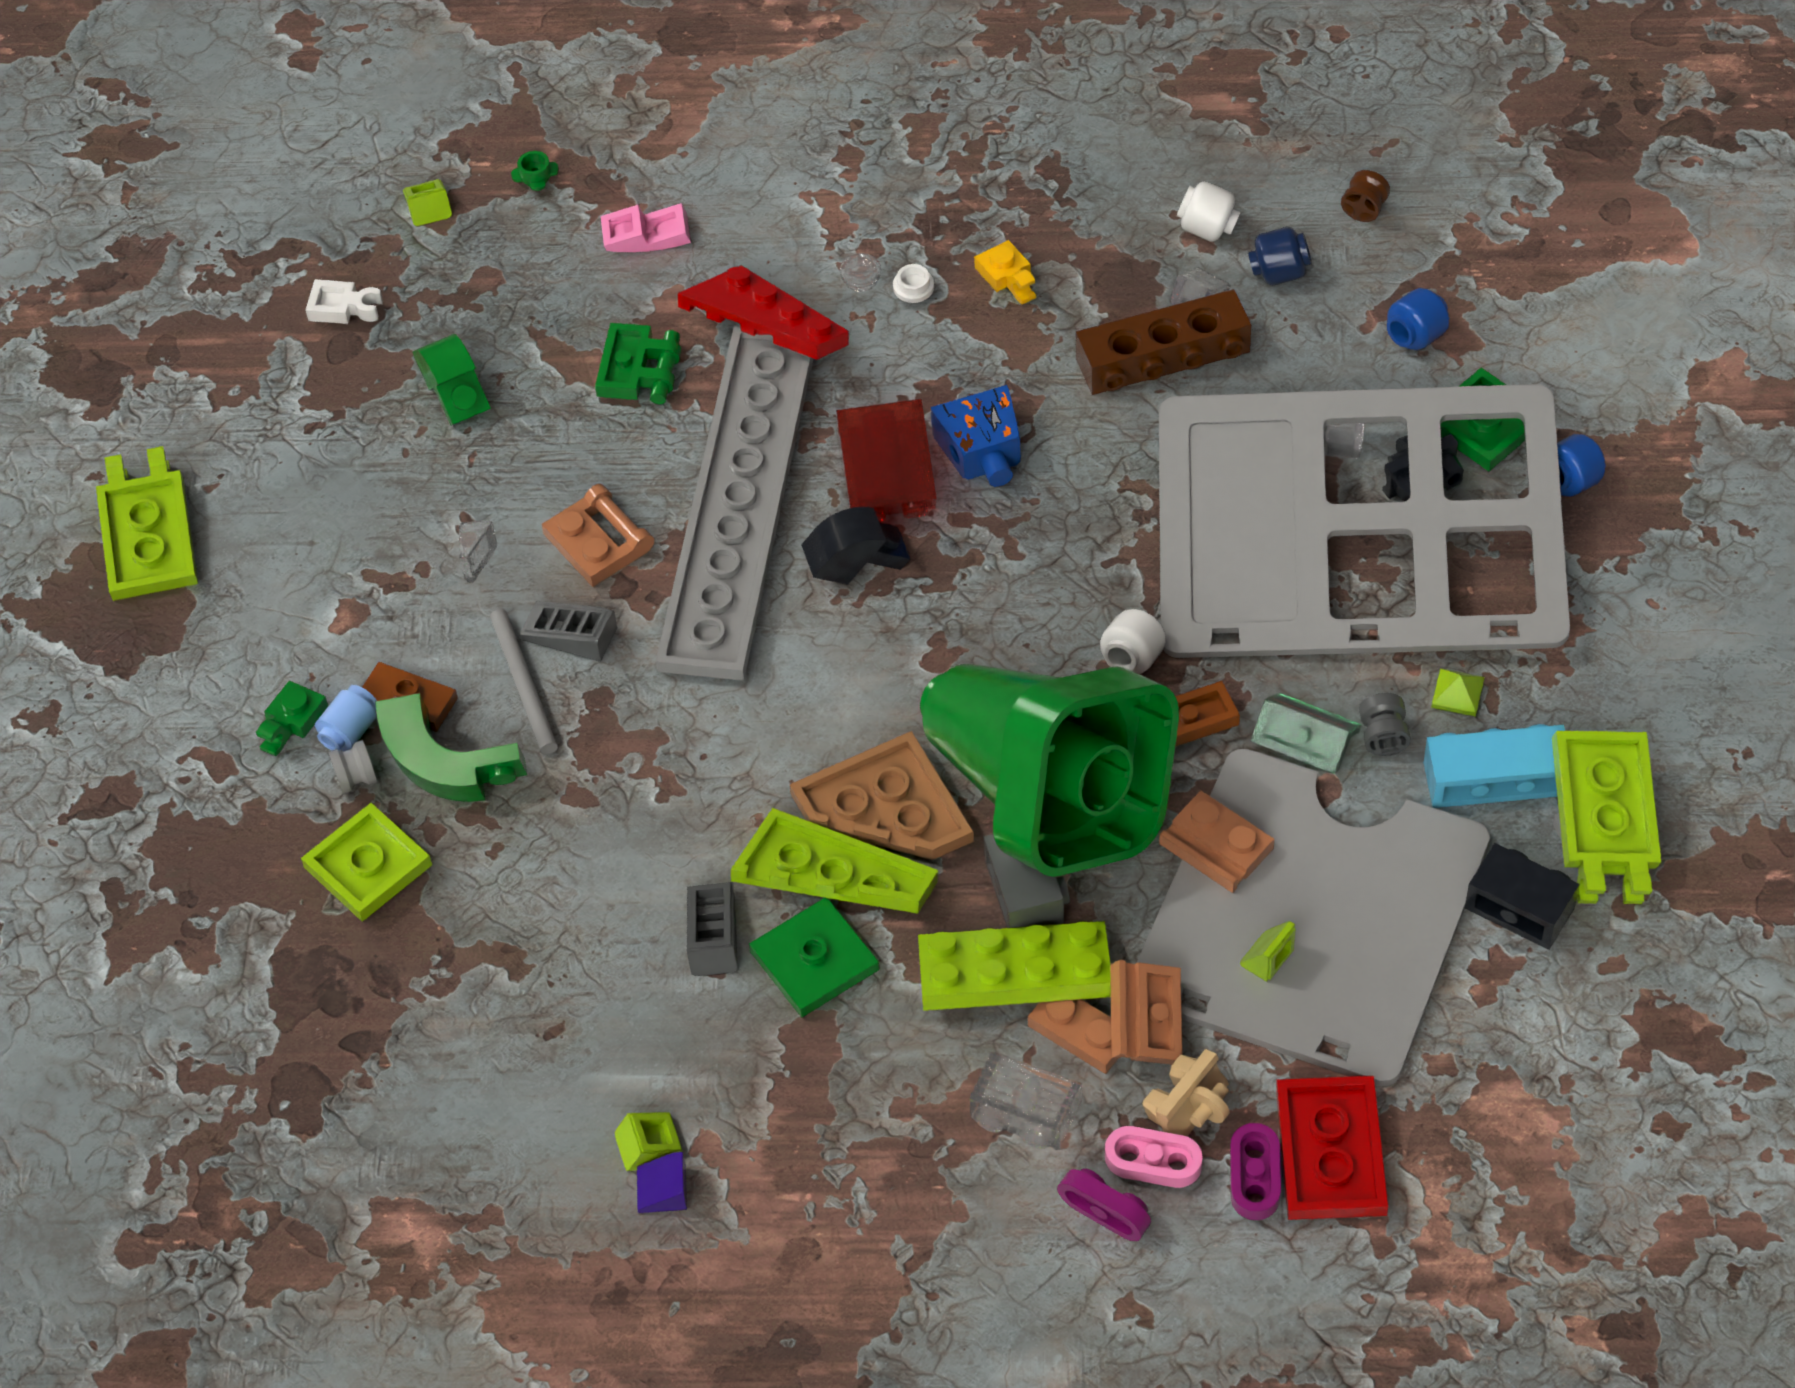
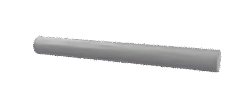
M497 609L490 614V619L542 754H551L557 750L558 745L508 614L504 609Z

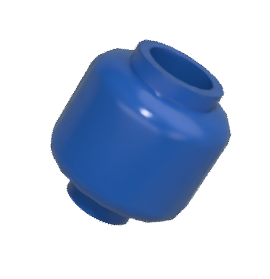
M1418 288L1410 291L1394 302L1388 310L1387 331L1389 336L1397 345L1417 351L1427 347L1444 335L1449 328L1450 317L1447 304L1442 297L1429 289Z
M1572 434L1557 442L1561 496H1575L1600 482L1605 474L1606 463L1600 446L1593 439L1584 434Z

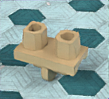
M1205 1049L1197 1059L1180 1055L1172 1064L1169 1073L1172 1083L1175 1085L1173 1090L1168 1093L1161 1089H1152L1143 1100V1107L1148 1119L1161 1126L1163 1132L1188 1136L1195 1126L1202 1127L1207 1119L1215 1123H1223L1230 1112L1223 1099L1229 1093L1227 1088L1229 1083L1217 1066V1061L1219 1060L1217 1054Z

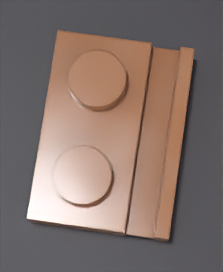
M1200 790L1172 820V825L1166 831L1163 830L1159 834V844L1231 893H1234L1243 878L1246 879L1274 849V838Z
M1118 960L1110 964L1112 1058L1125 1057L1131 1058L1134 1061L1172 1065L1182 1055L1181 968L1140 962L1131 964L1126 963L1124 960Z

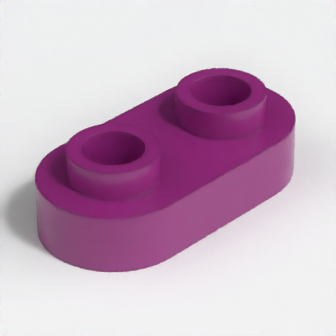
M1249 1123L1239 1127L1234 1132L1230 1144L1231 1203L1239 1215L1249 1220H1263L1270 1217L1276 1212L1280 1204V1142L1278 1136L1270 1127L1260 1123ZM1250 1150H1258L1263 1155L1259 1158H1251L1246 1153ZM1259 1194L1264 1199L1260 1202H1252L1247 1196Z
M1083 1168L1081 1171L1070 1169L1057 1186L1058 1194L1070 1207L1124 1239L1139 1241L1151 1224V1218L1147 1213L1148 1207L1139 1197L1126 1192L1122 1194L1106 1185L1103 1178L1090 1169Z

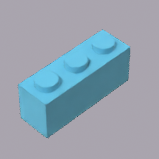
M1537 724L1521 729L1501 730L1494 728L1478 733H1443L1435 737H1427L1423 763L1432 808L1557 797L1552 736L1556 731H1565L1564 725L1547 726Z

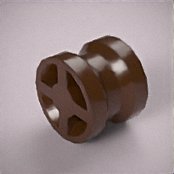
M1361 170L1356 172L1350 181L1349 189L1345 191L1341 198L1343 211L1357 221L1371 222L1375 220L1381 211L1382 204L1390 194L1388 181L1374 171Z

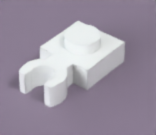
M315 279L305 311L308 321L348 324L351 315H358L364 321L373 322L377 321L379 316L376 306L370 304H382L383 298L381 290L378 288L368 287L357 292L354 282Z

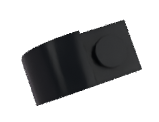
M873 507L849 508L829 516L801 544L813 578L846 585L852 581L866 563L901 570L910 560L898 526L880 523Z

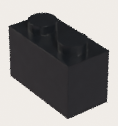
M1494 843L1468 885L1465 909L1550 950L1575 909L1580 884L1571 880L1568 875L1559 870H1550L1529 860L1525 854L1518 850L1507 849Z

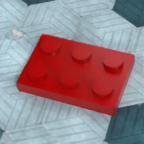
M1374 1076L1276 1079V1097L1288 1220L1387 1216L1388 1200Z

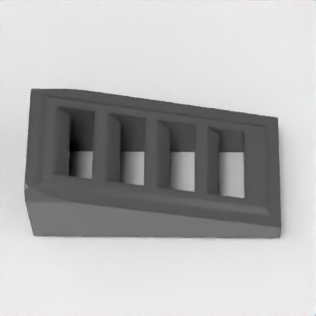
M536 601L519 636L520 640L601 662L618 627L614 610L596 606ZM542 616L549 618L544 629L537 628ZM557 621L563 622L559 630H553ZM572 624L577 626L575 632L569 631ZM586 629H591V633H585Z
M733 882L687 887V955L691 974L694 976L733 973L737 971V935ZM720 903H724V906L708 907V908H699V907H698V906H701V905H710V904H720Z

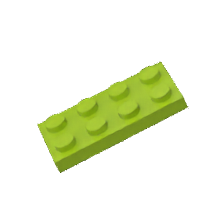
M1105 921L1043 926L1032 925L1029 927L1002 929L987 928L975 931L937 932L934 934L918 935L923 1011L1111 997V963Z

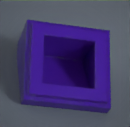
M674 1152L637 1166L638 1213L687 1210L686 1164L683 1152Z

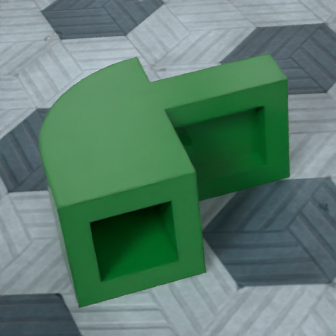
M451 334L412 352L428 389L435 390L450 426L491 409L474 371L476 369L475 364L465 345L456 334Z

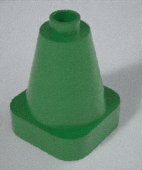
M974 664L957 665L945 673L934 677L925 687L920 701L925 735L929 742L995 805L993 835L997 846L1003 853L1044 875L1057 877L1132 858L1145 850L1157 836L1167 811L1179 723V705L1176 696L1168 687L1127 668L1118 666L1066 677H1055Z

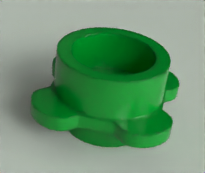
M529 151L520 156L517 162L518 168L512 170L511 177L514 182H523L531 190L539 191L546 187V183L551 176L558 174L559 167L556 162H549V158L545 153Z

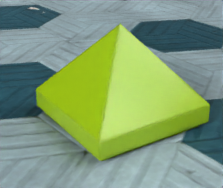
M1440 668L1431 708L1476 717L1485 677Z

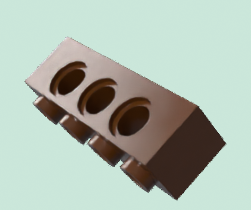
M1232 289L1076 331V360L1091 394L1095 395L1250 353L1252 325L1235 290Z

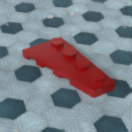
M742 265L732 267L720 275L678 293V307L690 312L695 307L706 311V318L722 323L726 318L740 324L742 332L752 336L756 334L773 336L774 344L816 360L849 345V331Z

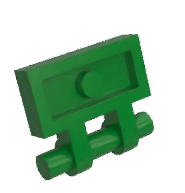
M610 323L595 383L596 396L638 400L640 388L643 387L651 389L650 401L655 404H664L667 394L673 390L675 376L672 372L674 365L680 360L682 351L679 345L680 334L677 331L668 330L664 333L663 339H652L651 326ZM647 359H656L658 361L657 368L646 367Z

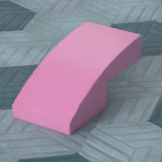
M682 203L645 215L639 205H635L600 216L603 243L606 251L649 252L691 243L687 212Z

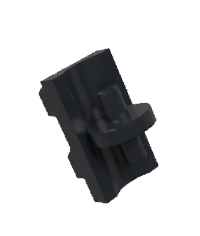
M1451 434L1441 438L1443 487L1446 490L1460 485L1464 472L1461 463L1456 457L1458 442ZM1407 435L1397 439V453L1388 457L1389 463L1384 466L1387 482L1382 487V491L1389 499L1398 495L1404 502L1410 498Z

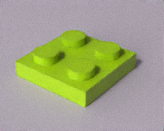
M372 803L368 804L301 857L304 868L362 922L432 866L430 855Z

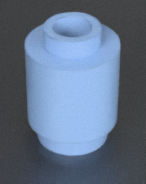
M351 685L347 690H341L315 723L318 740L330 750L346 751L351 749L353 744L359 741L376 719V698L366 689L357 685Z

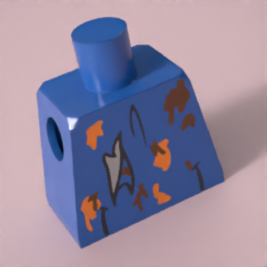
M1007 385L931 407L932 435L962 478L969 480L986 475L989 484L994 487L1003 486L1012 479L1013 472L1010 467L1016 466L1021 462L1018 426Z

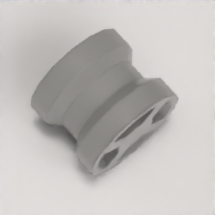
M363 740L355 742L349 750L342 752L335 749L328 752L343 794L351 792L353 787L360 783L367 785L377 783Z

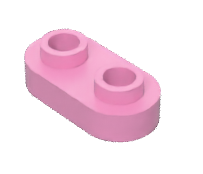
M1124 1126L1114 1130L1108 1136L1105 1143V1162L1109 1170L1121 1178L1182 1188L1191 1185L1199 1178L1202 1171V1151L1199 1145L1187 1136L1135 1126ZM1125 1153H1133L1137 1158L1133 1161H1126L1121 1156ZM1173 1162H1182L1186 1167L1181 1170H1174L1169 1165Z

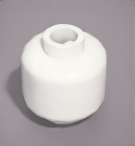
M1203 181L1197 184L1195 188L1192 186L1188 187L1176 216L1182 218L1181 227L1183 230L1207 241L1214 242L1220 238L1223 232L1231 234L1240 212L1233 209L1235 205L1233 193Z
M1137 609L1125 610L1117 615L1104 631L1100 640V651L1110 667H1124L1137 674H1142L1151 667L1161 654L1166 643L1165 632L1161 624L1149 613Z

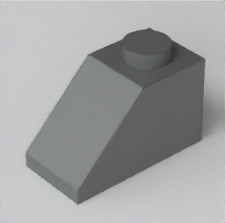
M993 834L983 836L985 864L1007 928L1063 924L1064 905L1070 903L1064 877L1056 878L1040 873L1003 853L997 846Z

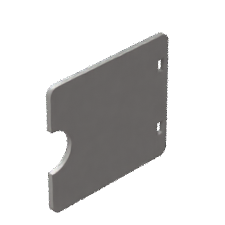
M1237 749L1227 756L1210 797L1274 838V849L1246 879L1243 878L1234 893H1231L1184 860H1181L1137 963L1181 968V999L1185 994L1208 1002L1206 1013L1181 1005L1182 1020L1349 1077L1374 1076L1376 1086H1390L1399 1079L1465 909L1468 885L1482 864L1490 840L1489 831L1483 824L1407 799L1392 818L1381 824L1370 827L1348 826L1330 817L1320 805L1316 794L1319 771L1249 749ZM1291 921L1295 924L1296 928L1294 951L1271 980L1266 982L1240 965L1241 959L1263 932ZM1323 1041L1348 1049L1347 1060L1319 1052Z

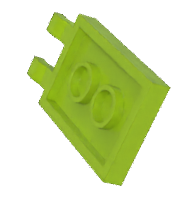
M163 446L146 449L151 476L129 480L127 468L124 469L121 454L104 457L108 484L96 486L108 588L113 601L198 584L184 479L180 470L171 471Z
M1556 731L1552 736V748L1564 868H1578L1577 883L1580 886L1577 902L1596 904L1598 902V894H1604L1606 891L1604 875H1624L1622 885L1623 904H1642L1644 902V894L1650 895L1652 892L1649 869H1656L1661 863L1647 732Z

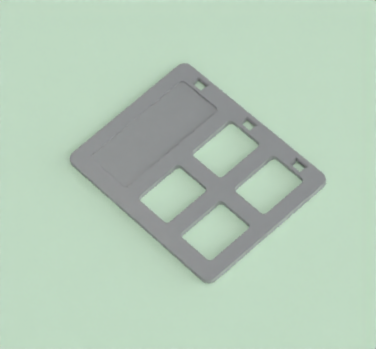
M1522 384L1172 396L1161 403L1159 407L1161 626L1165 632L1166 641L1163 650L1169 656L1174 658L1546 649L1560 647L1568 640L1570 619L1555 405L1553 393L1546 386ZM1518 418L1522 420L1525 433L1528 495L1525 498L1448 500L1444 496L1441 423L1446 420ZM1404 423L1407 427L1410 498L1405 502L1329 503L1326 499L1324 428L1329 424ZM1527 531L1531 535L1535 612L1531 614L1456 616L1452 614L1449 601L1447 535L1456 532ZM1409 535L1412 538L1415 614L1411 617L1333 618L1330 614L1328 540L1333 536ZM1490 626H1517V636L1490 637ZM1377 629L1378 640H1351V630ZM1239 633V643L1212 644V634Z

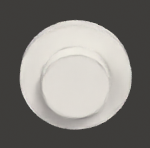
M909 264L902 267L895 276L893 291L904 302H922L932 295L934 280L925 267L918 264Z

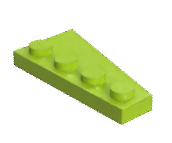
M772 808L732 866L731 882L918 914L938 883V870Z

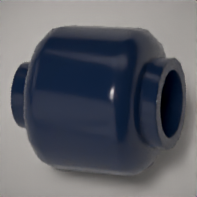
M1290 226L1259 234L1255 239V251L1248 252L1254 276L1262 274L1265 282L1271 286L1304 277L1306 266L1312 264L1304 233L1297 234L1294 228Z

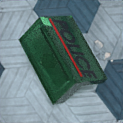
M1277 693L1264 700L1251 741L1335 774L1340 769L1350 738L1360 732L1362 724L1282 693Z

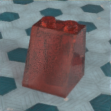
M922 399L836 410V434L849 508L873 507L879 522L885 521L886 515L903 513L904 518H918L929 514V509H936L937 497Z

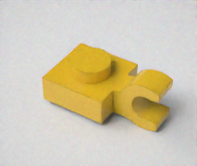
M1009 240L974 256L975 269L996 292L1008 288L1022 305L1036 298V294L1029 287L1035 284V278L1031 274V264Z

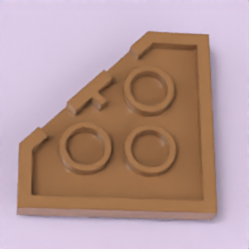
M912 731L789 784L791 796L805 820L866 843L934 860L974 842L972 828Z

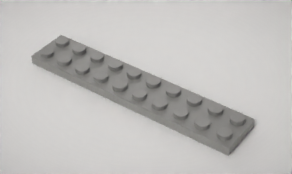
M734 325L655 661L657 672L743 681L745 679L813 358L774 344L773 336L756 334L752 336L742 332L740 326Z

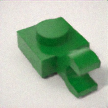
M289 680L264 711L266 720L262 722L256 731L258 737L265 739L260 745V750L277 756L292 734L305 738L319 717L327 709L326 696Z

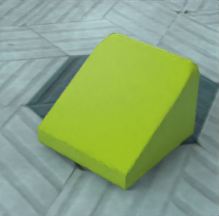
M436 179L404 188L405 201L415 226L444 220L452 216L447 192L441 180Z
M1287 921L1263 932L1241 959L1240 965L1266 982L1271 980L1294 951L1295 924Z
M670 1112L627 1113L615 1130V1138L626 1171H635L637 1166L674 1152H683Z

